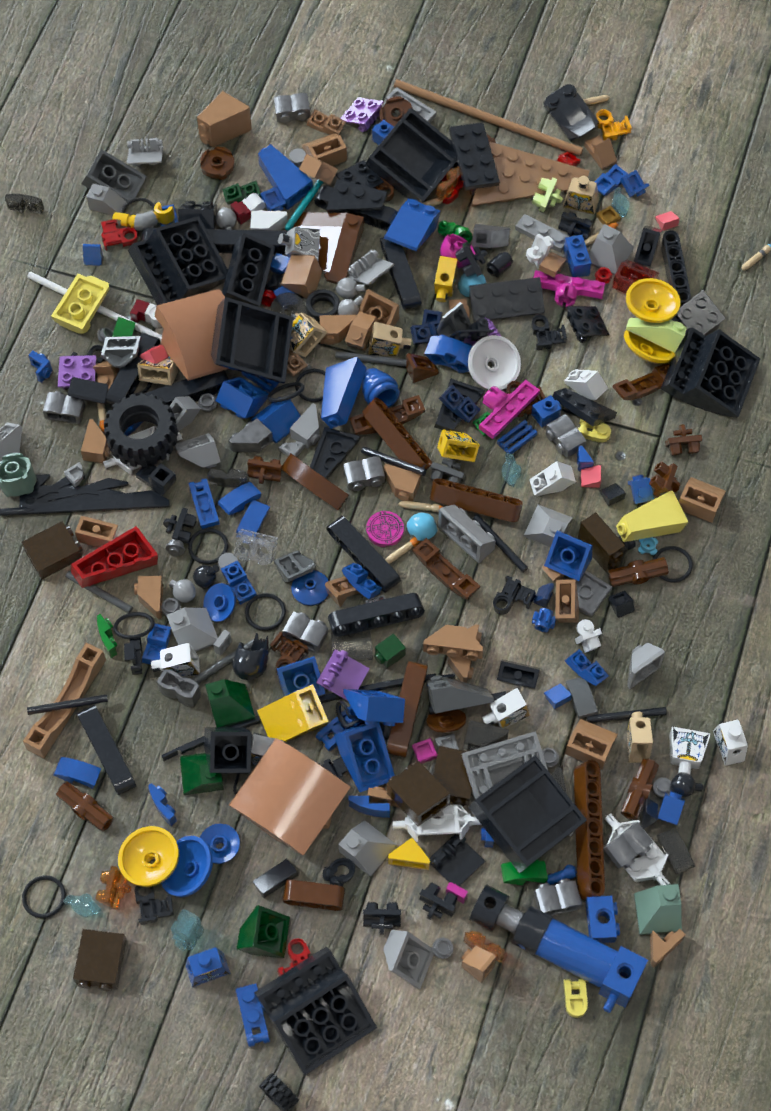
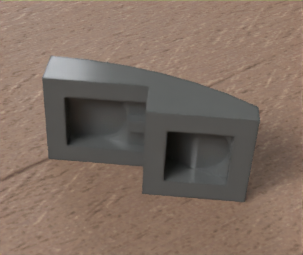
M582 677L566 681V688L572 695L573 707L578 718L582 719L597 715L598 710L587 681Z

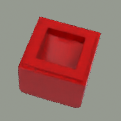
M569 152L559 155L557 159L558 162L575 167L581 162L579 158Z

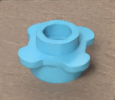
M656 538L639 539V553H650L651 555L657 553L656 545L658 540Z

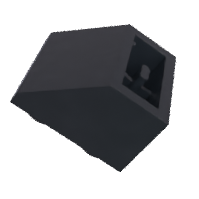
M185 201V204L178 208V222L199 216L206 229H215L217 205L211 201H204L202 204H196L195 201Z

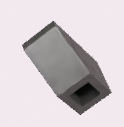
M475 224L472 246L483 248L508 246L510 228Z
M257 418L253 422L247 423L244 429L239 433L233 434L229 440L232 452H260L273 442L272 432Z

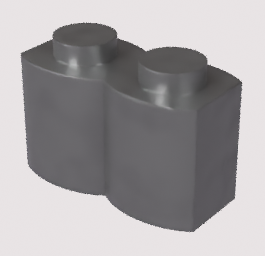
M296 93L291 96L281 95L274 98L277 122L287 123L292 120L303 121L310 118L307 93Z
M59 391L48 392L43 408L44 418L80 424L85 409V400L69 397Z
M566 414L547 424L546 436L556 444V449L561 455L563 454L568 458L578 452L579 446L586 448V439Z
M380 456L343 464L349 490L360 491L366 486L378 487L385 482V474Z
M293 612L283 629L284 637L292 642L298 640L314 652L319 651L328 635V627L324 622L310 620L302 612Z
M163 670L157 680L159 690L163 695L173 699L177 698L180 703L186 706L194 707L201 696L199 685L194 680L181 678L178 673L172 670Z
M637 822L603 849L617 868L624 866L626 869L635 862L634 857L638 854L643 856L651 850L649 846L653 841Z
M563 879L558 881L557 885L551 886L549 883L539 885L538 889L534 891L537 908L550 916L575 911L582 906L576 881Z

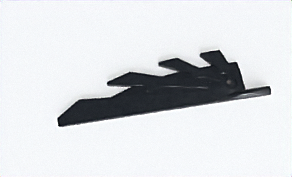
M38 474L36 475L37 481L33 492L20 495L19 508H0V516L170 507V501L152 490L132 493L111 490L129 485L127 481L106 478L85 486L74 487L67 477L53 485H43L50 478V475Z

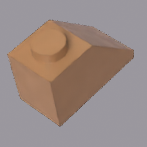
M359 311L350 325L345 340L346 344L365 351L377 317Z
M356 315L320 316V325L327 331V334L321 339L320 343L328 345L340 343L347 336L350 325Z
M89 419L81 454L85 461L103 463L107 457H110L111 451L108 447L106 436L94 420Z
M385 463V478L394 496L402 501L413 502L420 486L421 475Z
M81 516L75 534L80 543L97 547L114 539L118 525Z
M138 576V583L134 584V594L138 595L139 602L157 619H162L161 606L163 603L164 585L162 576Z
M556 580L555 619L559 623H579V600L576 580Z
M475 946L472 951L468 949L462 956V968L482 983L495 967L496 956Z

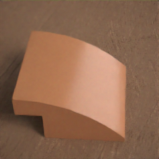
M220 289L156 306L155 318L164 328L161 345L164 346L167 354L187 380L229 369L215 365L211 357L217 307L225 298Z
M276 738L229 806L276 841L283 842L299 855H304L342 801L350 786L315 761Z

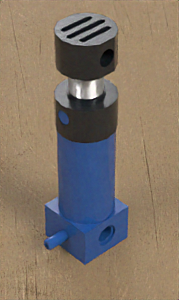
M488 884L484 887L471 912L470 921L491 932L497 924L506 930L508 929L515 935L512 944L599 987V995L607 998L603 1007L604 1011L610 1013L615 1003L626 1008L648 962L647 959L622 946L619 951H616L561 923L533 906H530L525 913L516 910V908L514 909L507 905L510 898L509 895Z

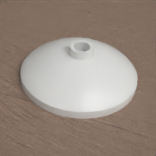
M491 335L478 340L473 345L468 356V368L474 381L481 387L491 390L492 386H497L502 390L507 388L510 382L517 379L521 368L519 352L512 342L504 337ZM489 361L492 363L491 368L488 366Z

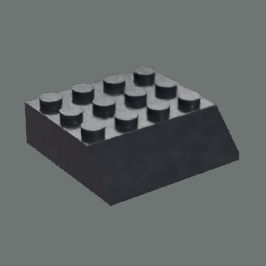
M410 107L369 156L365 165L392 185L404 197L423 203L457 162L452 141Z
M225 297L217 307L211 357L214 364L284 384L286 381L293 317Z
M536 755L475 799L468 807L519 873L587 821Z

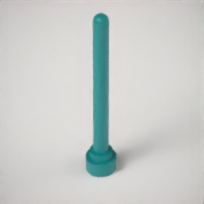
M317 179L286 223L285 230L289 231L292 229L324 183L323 181Z

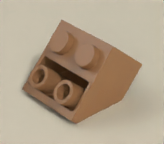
M331 134L302 145L307 154L331 166L347 161V147L338 134Z
M691 477L682 492L679 504L683 512L713 523L726 491Z
M580 719L570 737L565 754L582 762L595 760L599 764L600 769L603 770L618 734Z

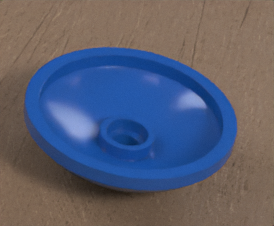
M186 836L176 841L179 847L177 866L173 873L165 881L161 882L165 891L173 896L187 897L194 894L205 884L211 873L213 865L211 848L206 841L196 836Z

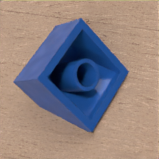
M242 377L223 381L215 401L220 403L222 408L232 410L236 413V416L245 419L256 414L268 399L269 393Z

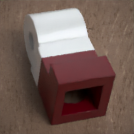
M253 193L247 199L239 203L235 201L230 206L231 210L236 214V221L242 225L251 219L252 211L264 210L266 204L258 194Z
M137 299L130 312L131 320L139 323L140 320L148 322L156 328L162 327L155 318L157 305Z

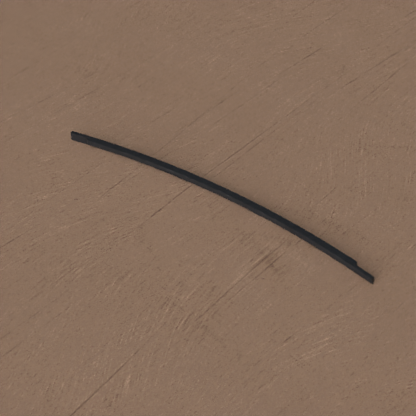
M436 673L427 674L425 682L431 680V677L436 676ZM455 674L438 675L455 679ZM404 678L360 686L358 690L378 691L400 687ZM335 693L319 696L321 704L343 699ZM259 715L255 716L256 719L231 725L228 727L247 728L249 726L261 723V719ZM204 736L161 755L163 762L179 755L178 750L183 754L204 745Z

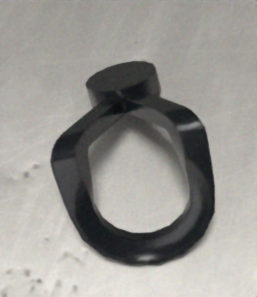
M344 701L336 703V714L344 729H348L358 723L365 724L364 720L350 714L348 706ZM341 706L345 709L348 718L354 721L349 724L345 722L341 713Z

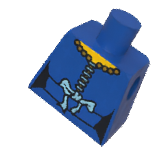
M217 947L187 958L186 969L192 987L231 974L224 953Z

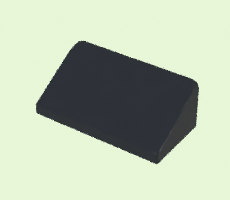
M73 377L68 396L105 403L108 384Z
M502 659L497 680L535 689L540 668Z
M286 858L252 882L262 897L266 898L284 886L286 880H292L297 877L298 871Z

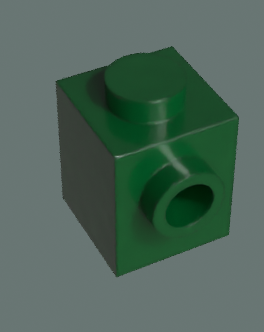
M394 633L375 646L374 657L380 665L384 664L386 668H389L406 655V647Z

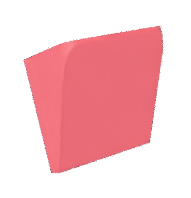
M672 211L655 216L663 231L678 226L680 220Z
M159 345L140 354V358L157 364L168 358V354L164 346Z
M601 465L581 469V487L600 488Z

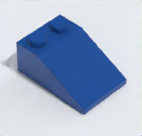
M408 199L401 206L384 239L417 251L436 230L440 210L435 209L433 206L419 203L417 200Z
M343 690L357 718L364 720L365 724L377 725V722H383V725L395 726V723H403L405 698L382 691Z
M377 722V725L364 724L334 734L339 753L359 792L383 785L394 776L379 722Z

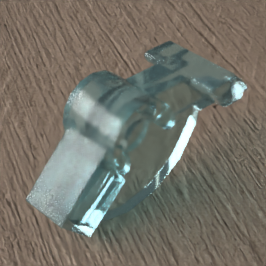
M618 187L614 191L611 206L623 218L627 215L630 205L628 199L621 194V187Z
M506 453V462L502 466V476L509 486L515 487L517 479L521 476V467L517 465L513 454Z
M87 893L82 896L68 895L63 901L65 905L71 904L74 912L80 916L97 915L101 911V908L93 901L91 895Z

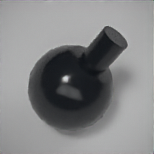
M208 565L199 566L193 573V580L200 588H209L215 583L216 573L220 569L217 565L212 567Z
M679 773L672 779L671 789L673 792L681 794L682 798L692 795L694 791H702L703 784L696 783L694 778L687 773Z

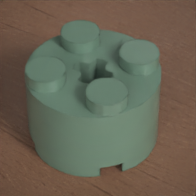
M10 453L3 456V460L0 462V488L7 497L33 492L37 476L29 458L24 457L21 453Z

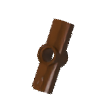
M665 557L645 562L644 560H635L627 566L608 570L609 581L612 587L629 583L634 585L643 584L650 578L669 574Z
M651 759L642 760L636 777H633L627 792L628 796L621 811V814L627 819H638L644 801H646L653 786L652 782L659 767Z
M68 781L59 787L56 796L70 806L78 817L88 820L102 832L111 826L114 820L113 816L102 809L87 793L83 794Z

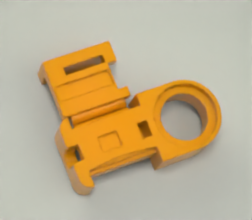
M602 109L597 112L596 118L599 121L597 127L602 129L604 141L607 139L614 141L617 140L618 135L631 133L632 127L628 116H625L624 120L619 123V121L614 122L609 110ZM606 116L608 117V119L601 120L599 117Z

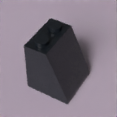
M205 727L204 749L209 773H251L252 732L245 727Z

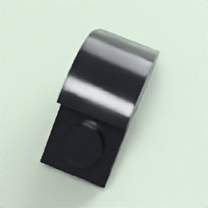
M161 463L157 467L147 464V467H141L136 473V478L150 486L152 491L160 495H164L176 482L175 472Z

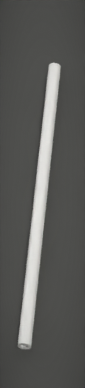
M33 272L28 273L27 278L62 295H65L68 290ZM101 305L97 312L117 321L118 317L130 320ZM135 323L134 330L162 340L161 334Z

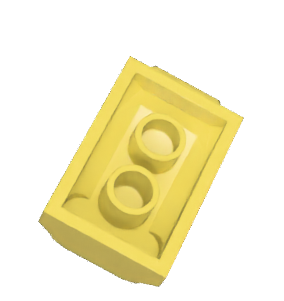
M77 274L51 315L52 319L66 329L79 334L86 333L90 329L92 318L110 289L109 283L93 276L85 277Z

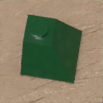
M226 679L205 684L216 727H228L256 719L246 684Z
M205 753L180 756L183 795L224 790L222 773H209Z
M260 905L256 906L239 929L237 950L251 955L285 958L290 917Z

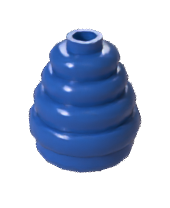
M376 368L367 369L364 373L362 392L366 403L369 404L374 398H379L388 408L397 401L400 393L396 380Z

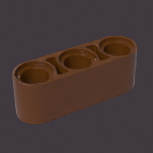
M286 880L283 903L293 906L341 911L343 909L345 888L331 884Z

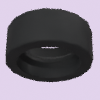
M319 289L312 292L306 300L307 315L314 318L319 324L320 316L337 315L340 303L338 296L327 289ZM319 301H329L334 305V308L327 313H318L313 310L312 306Z

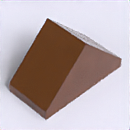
M411 353L406 355V370L413 383L439 374L436 365L428 357Z

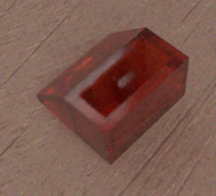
M625 260L620 264L614 276L612 288L627 294L629 287L634 282L646 278L657 279L659 272Z

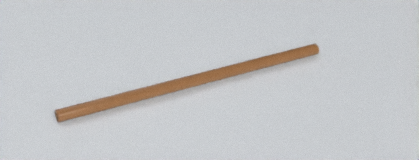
M398 79L394 83V88L397 87L405 92L572 154L581 156L583 152L582 147Z

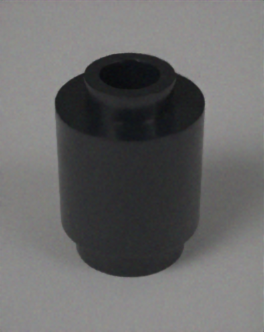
M507 252L499 253L487 263L488 273L491 276L499 277L511 267L513 258Z

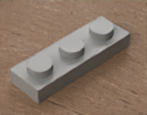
M397 87L386 97V101L395 96L408 100L414 111L429 123L436 117V111Z
M526 214L522 216L515 226L516 231L532 239H535L538 234H541L543 237L550 236L555 241L551 248L560 253L564 249L565 238L569 237Z

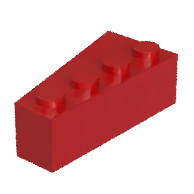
M135 526L72 563L71 574L81 588L157 565L158 554L139 528Z

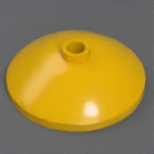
M646 278L634 282L629 287L626 294V304L628 309L637 318L646 322L662 323L671 320L678 313L680 297L670 284L659 279Z
M628 330L624 333V339L629 349L644 361L662 364L671 361L675 355L674 352Z
M155 826L140 828L131 833L121 845L118 854L119 869L122 875L134 885L150 887L160 884L175 870L179 860V847L175 838L163 828ZM152 859H155V862L153 864H150V861Z

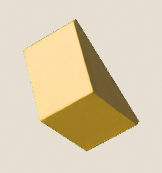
M412 837L389 854L388 864L429 870L430 859Z

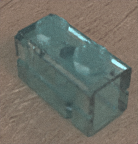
M185 909L180 912L177 917L178 921L175 920L170 928L173 934L172 939L175 941L174 945L183 951L185 949L193 950L197 944V939H200L204 932L200 918Z

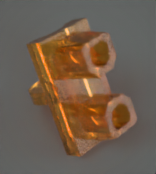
M111 866L110 870L102 871L101 882L107 885L106 890L97 891L96 900L112 909H118L120 899L124 898V893H130L132 887L127 885V879L118 870V867Z

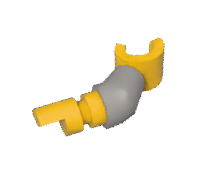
M158 202L154 206L155 212L151 210L131 216L130 214L114 212L112 219L121 220V226L129 227L130 225L135 230L143 231L145 228H151L158 222L161 224L171 223L175 219V212L173 207H168L167 210L162 211L161 204Z

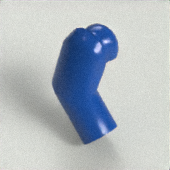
M569 864L563 870L549 874L547 882L552 885L563 879H574L577 874L575 866Z

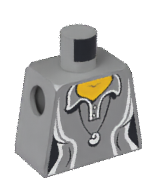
M294 227L287 231V234L281 233L279 235L278 243L286 245L285 254L287 257L291 255L315 256L318 261L320 229Z

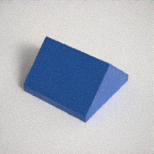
M287 400L272 402L251 420L253 422L257 418L272 432L273 442L277 444L290 433L291 426L301 416L292 401Z
M557 530L544 566L580 581L592 560V545Z
M314 656L277 668L278 680L284 697L310 685L314 686L318 696L326 694L324 687L316 683L320 677V672Z

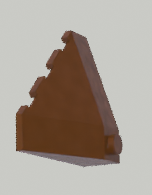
M303 212L292 228L320 229L318 263L325 272L324 277L326 281L338 284L341 279L348 276L349 266L352 265L364 231V217L349 213Z

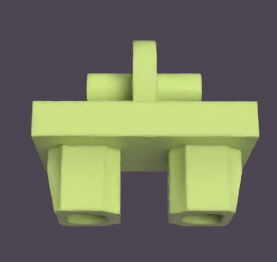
M552 177L551 180L542 178L538 188L546 191V194L543 196L535 193L532 203L540 207L539 211L541 212L545 211L549 199L551 200L550 206L552 207L556 203H562L561 190L556 189L555 193H552L556 185V178Z

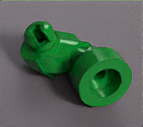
M444 220L438 225V232L444 237L455 234L467 240L468 244L473 239V235L467 227Z

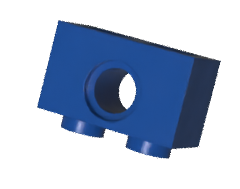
M583 235L566 237L564 254L566 259H568L567 263L571 276H590L591 260Z
M612 896L587 897L585 905L589 937L600 943H615L617 936H620L619 923H615L617 903L613 902ZM605 916L609 922L603 924L599 922L598 917Z

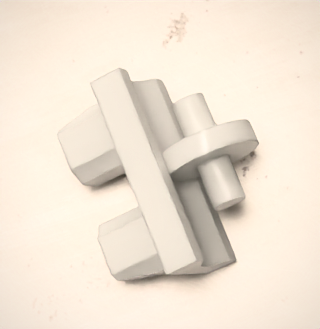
M536 235L532 247L527 249L526 252L529 262H534L539 269L540 264L549 254V250L553 247L555 241L550 236Z
M581 620L577 624V632L580 636L575 641L576 644L582 643L586 653L601 646L598 636L602 632L600 628L594 631V625L590 620Z

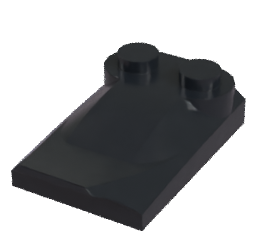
M566 84L547 96L543 103L545 109L570 142L587 134L599 124V121L578 94L574 85Z

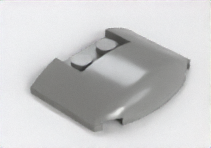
M536 731L461 754L475 799L534 755L537 756L548 770Z

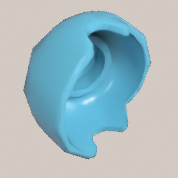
M464 273L458 282L459 292L465 297H469V286L487 284L485 276L482 274L477 277L475 274L467 277Z
M419 512L408 520L407 530L410 536L414 535L418 541H423L425 538L430 539L436 534L437 525L430 514Z

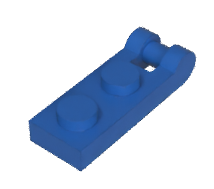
M207 478L201 479V482L188 483L201 529L219 525L218 515Z
M349 706L348 709L350 711V714L356 716L352 707ZM345 710L342 712V716L347 724L354 721L348 718ZM336 717L321 729L315 737L319 742L322 741L325 744V748L328 751H332L337 746L335 736L332 739L328 737L329 733L337 734L358 727L361 724L358 723L348 729H344L338 717Z
M257 984L236 988L249 1047L255 1046V1043L270 1042L262 1006L254 994L258 990ZM260 1028L261 1033L252 1034V1030Z

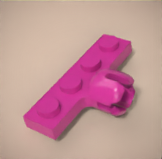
M535 270L533 278L540 277L542 288L556 292L555 301L561 307L563 302L566 303L565 308L575 304L578 295L598 299L603 297L605 283L570 277L563 274H556L555 277Z
M527 380L519 385L511 394H506L497 386H492L490 388L492 391L488 390L484 395L483 404L493 412L479 425V429L490 438L494 439L539 395L540 390Z

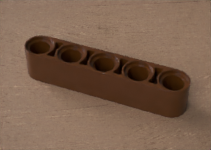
M374 398L363 410L365 418L398 459L428 470L432 465L430 458L386 404L379 398Z
M439 478L433 480L430 499L434 502L449 506L456 505L458 508L509 522L519 521L523 502L517 498Z
M411 661L407 663L399 696L405 698L403 723H395V726L391 728L387 744L388 754L404 758L407 756L428 665Z

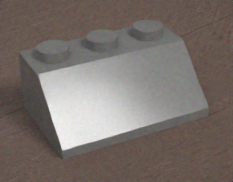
M456 505L439 509L438 528L476 562L480 563L495 550L496 540L494 536L489 532L486 533L476 520L470 519L465 510L459 509Z

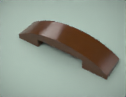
M667 362L655 367L652 373L630 382L628 379L613 384L612 387L623 400H635L645 397L661 389L670 364Z
M419 395L402 400L401 405L389 408L401 424L407 423L425 412ZM363 414L349 418L355 435L377 433Z
M290 453L282 465L281 469L337 510L341 508L349 494L324 478L292 453Z
M427 538L413 549V553L441 583L460 597L467 600L480 588V585L468 574H462L440 554V550Z

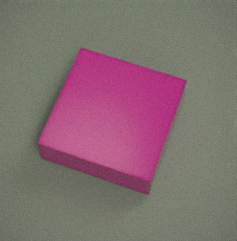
M431 738L412 744L417 761L421 764L437 758L438 754Z
M449 882L446 887V894L451 892L458 896L457 901L462 904L465 903L468 896L467 890L452 882Z

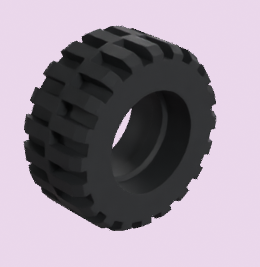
M140 393L139 396L132 394L129 398L124 397L120 399L119 403L111 406L112 410L107 412L106 419L104 420V432L108 447L116 459H120V462L124 464L130 463V466L137 467V465L147 467V464H158V460L163 461L167 458V453H172L174 450L173 446L177 443L178 430L174 413L163 399L159 398L157 400V396L151 394L150 396L144 393ZM138 422H150L158 426L152 435L143 439H133L125 435L126 430Z

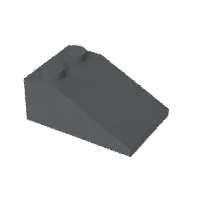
M101 149L81 184L89 189L92 184L109 187L128 202L136 197L147 176Z
M433 676L431 680L426 681L429 702L435 713L494 702V698L487 688L442 676Z

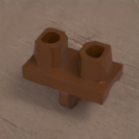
M681 424L679 425V430L673 431V436L680 437L668 438L665 444L666 447L669 446L671 456L682 454L681 445H687L688 454L698 453L702 435L686 436L692 434V429H686L685 425Z
M259 456L248 459L247 477L259 478V484H264L265 480L280 482L282 468L280 460L273 459L271 462H265Z
M662 461L655 466L654 471L657 474L649 482V485L655 489L653 493L655 497L658 498L662 492H677L679 490L680 483L674 477L678 467L676 464L673 463L668 466Z

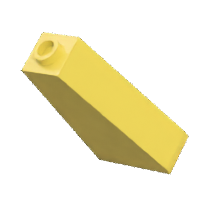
M669 491L624 515L616 527L623 542L679 533L687 525L688 520L674 492Z

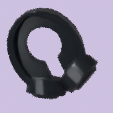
M348 858L336 859L329 867L323 869V879L329 881L331 885L343 887L344 883L353 878L355 864ZM341 865L346 866L349 870V873L346 875L334 876L338 871L337 868Z

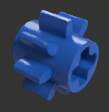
M541 608L539 612L535 611L532 618V624H535V629L541 632H548L549 628L554 629L556 623L555 616H553L554 612L547 608Z

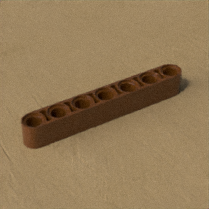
M588 760L574 769L575 805L587 819L586 822L576 829L577 888L580 898L586 901L587 897H599L605 892L601 771L599 764L595 760Z

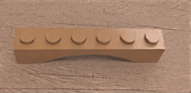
M88 643L84 645L74 662L62 691L54 703L83 698L106 662L103 650ZM77 707L46 712L32 726L23 740L26 749L45 758Z

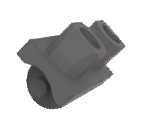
M443 458L442 464L448 465L447 467L432 462V481L437 478L442 479L444 475L450 476L448 481L461 483V481L465 480L466 476L463 472L453 469H460L461 464L456 463V459L450 458V460Z

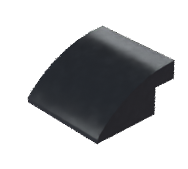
M199 216L155 228L147 240L133 243L128 250L157 305L206 293L224 283L228 272L224 261Z
M690 327L686 329L685 336L675 352L661 389L671 396L699 409L737 418L740 415L761 358L720 329L705 336L695 328Z
M324 947L254 992L278 1035L304 1075H307L377 1029L348 974L340 968L331 950L327 947Z

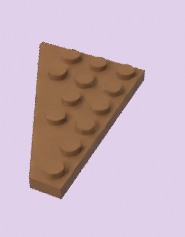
M490 142L489 145L500 183L499 186L476 189L472 206L490 205L496 202L502 203L520 198H532L535 193L544 196L546 191L538 188L542 178L551 180L553 177L557 179L552 193H555L556 189L561 190V192H567L573 178L588 177L590 171Z

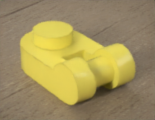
M580 418L578 430L585 439L602 443L609 440L611 428L607 424L601 423L591 426Z
M564 979L566 1011L574 1018L582 1017L586 1013L588 1006L586 981L584 979H578V981ZM572 990H579V994L572 995Z

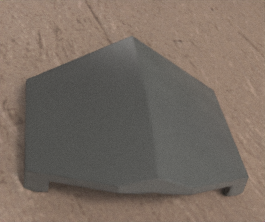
M461 302L442 317L437 328L438 335L450 336L458 330H469L471 322Z
M141 336L106 337L101 356L113 367H124L137 357L142 338Z
M294 551L274 560V564L284 582H289L308 574L316 567L312 559L302 555L299 551Z

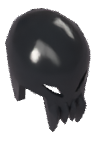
M256 633L251 650L244 649V644L239 642L232 663L233 671L237 677L248 681L255 680L263 675L268 663V636L262 641V638L259 640L258 633Z

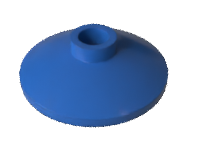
M313 570L293 580L291 586L292 594L303 605L313 606L320 604L328 597L325 587L328 579L321 572ZM309 583L314 584L312 587L307 586Z
M218 583L207 591L203 607L207 608L212 621H224L232 614L236 602L233 589L227 584Z
M211 825L200 836L210 846L213 863L223 864L232 860L239 851V836L229 825ZM219 843L224 845L221 849L216 848Z

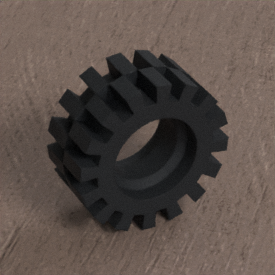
M270 1073L259 1085L264 1094L282 1111H290L299 1102V1099L292 1090L273 1073Z

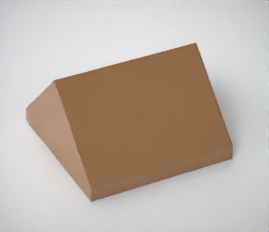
M291 255L280 285L307 299L312 292L316 291L322 274V269L316 257Z
M367 289L359 311L376 316L375 322L395 326L399 320V305Z

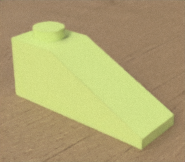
M629 318L626 330L674 353L683 340L687 328L682 323L673 320L651 323L639 318Z

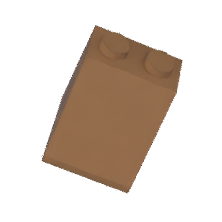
M222 91L197 116L200 140L204 144L215 147L249 132L252 129L250 107Z

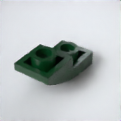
M257 181L241 187L237 183L222 189L227 205L235 201L239 203L253 193L258 194L261 198V191Z

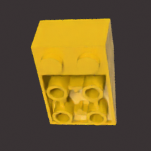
M313 685L293 692L257 710L267 736L283 740L284 742L328 724L327 716Z

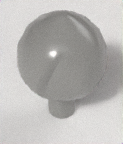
M223 207L217 212L215 221L221 229L232 230L231 228L236 224V214L233 210Z
M348 277L338 282L336 291L341 298L352 299L358 292H365L366 285H358L354 279Z
M359 296L354 301L352 299L342 300L339 303L337 315L357 316L359 312L358 306L362 303L363 298Z
M182 579L178 582L171 580L169 586L173 588L174 597L179 602L187 603L194 599L196 589L190 580Z

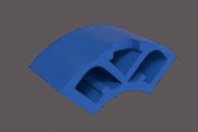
M443 334L431 336L424 354L434 365L448 366L458 373L469 372L468 356L473 345Z

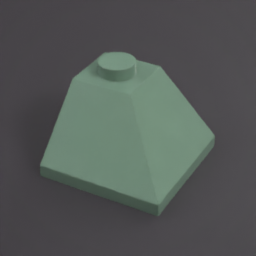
M678 884L659 885L634 893L639 935H648L652 931L656 934L670 933L671 931L676 932L679 929L682 930L681 899Z

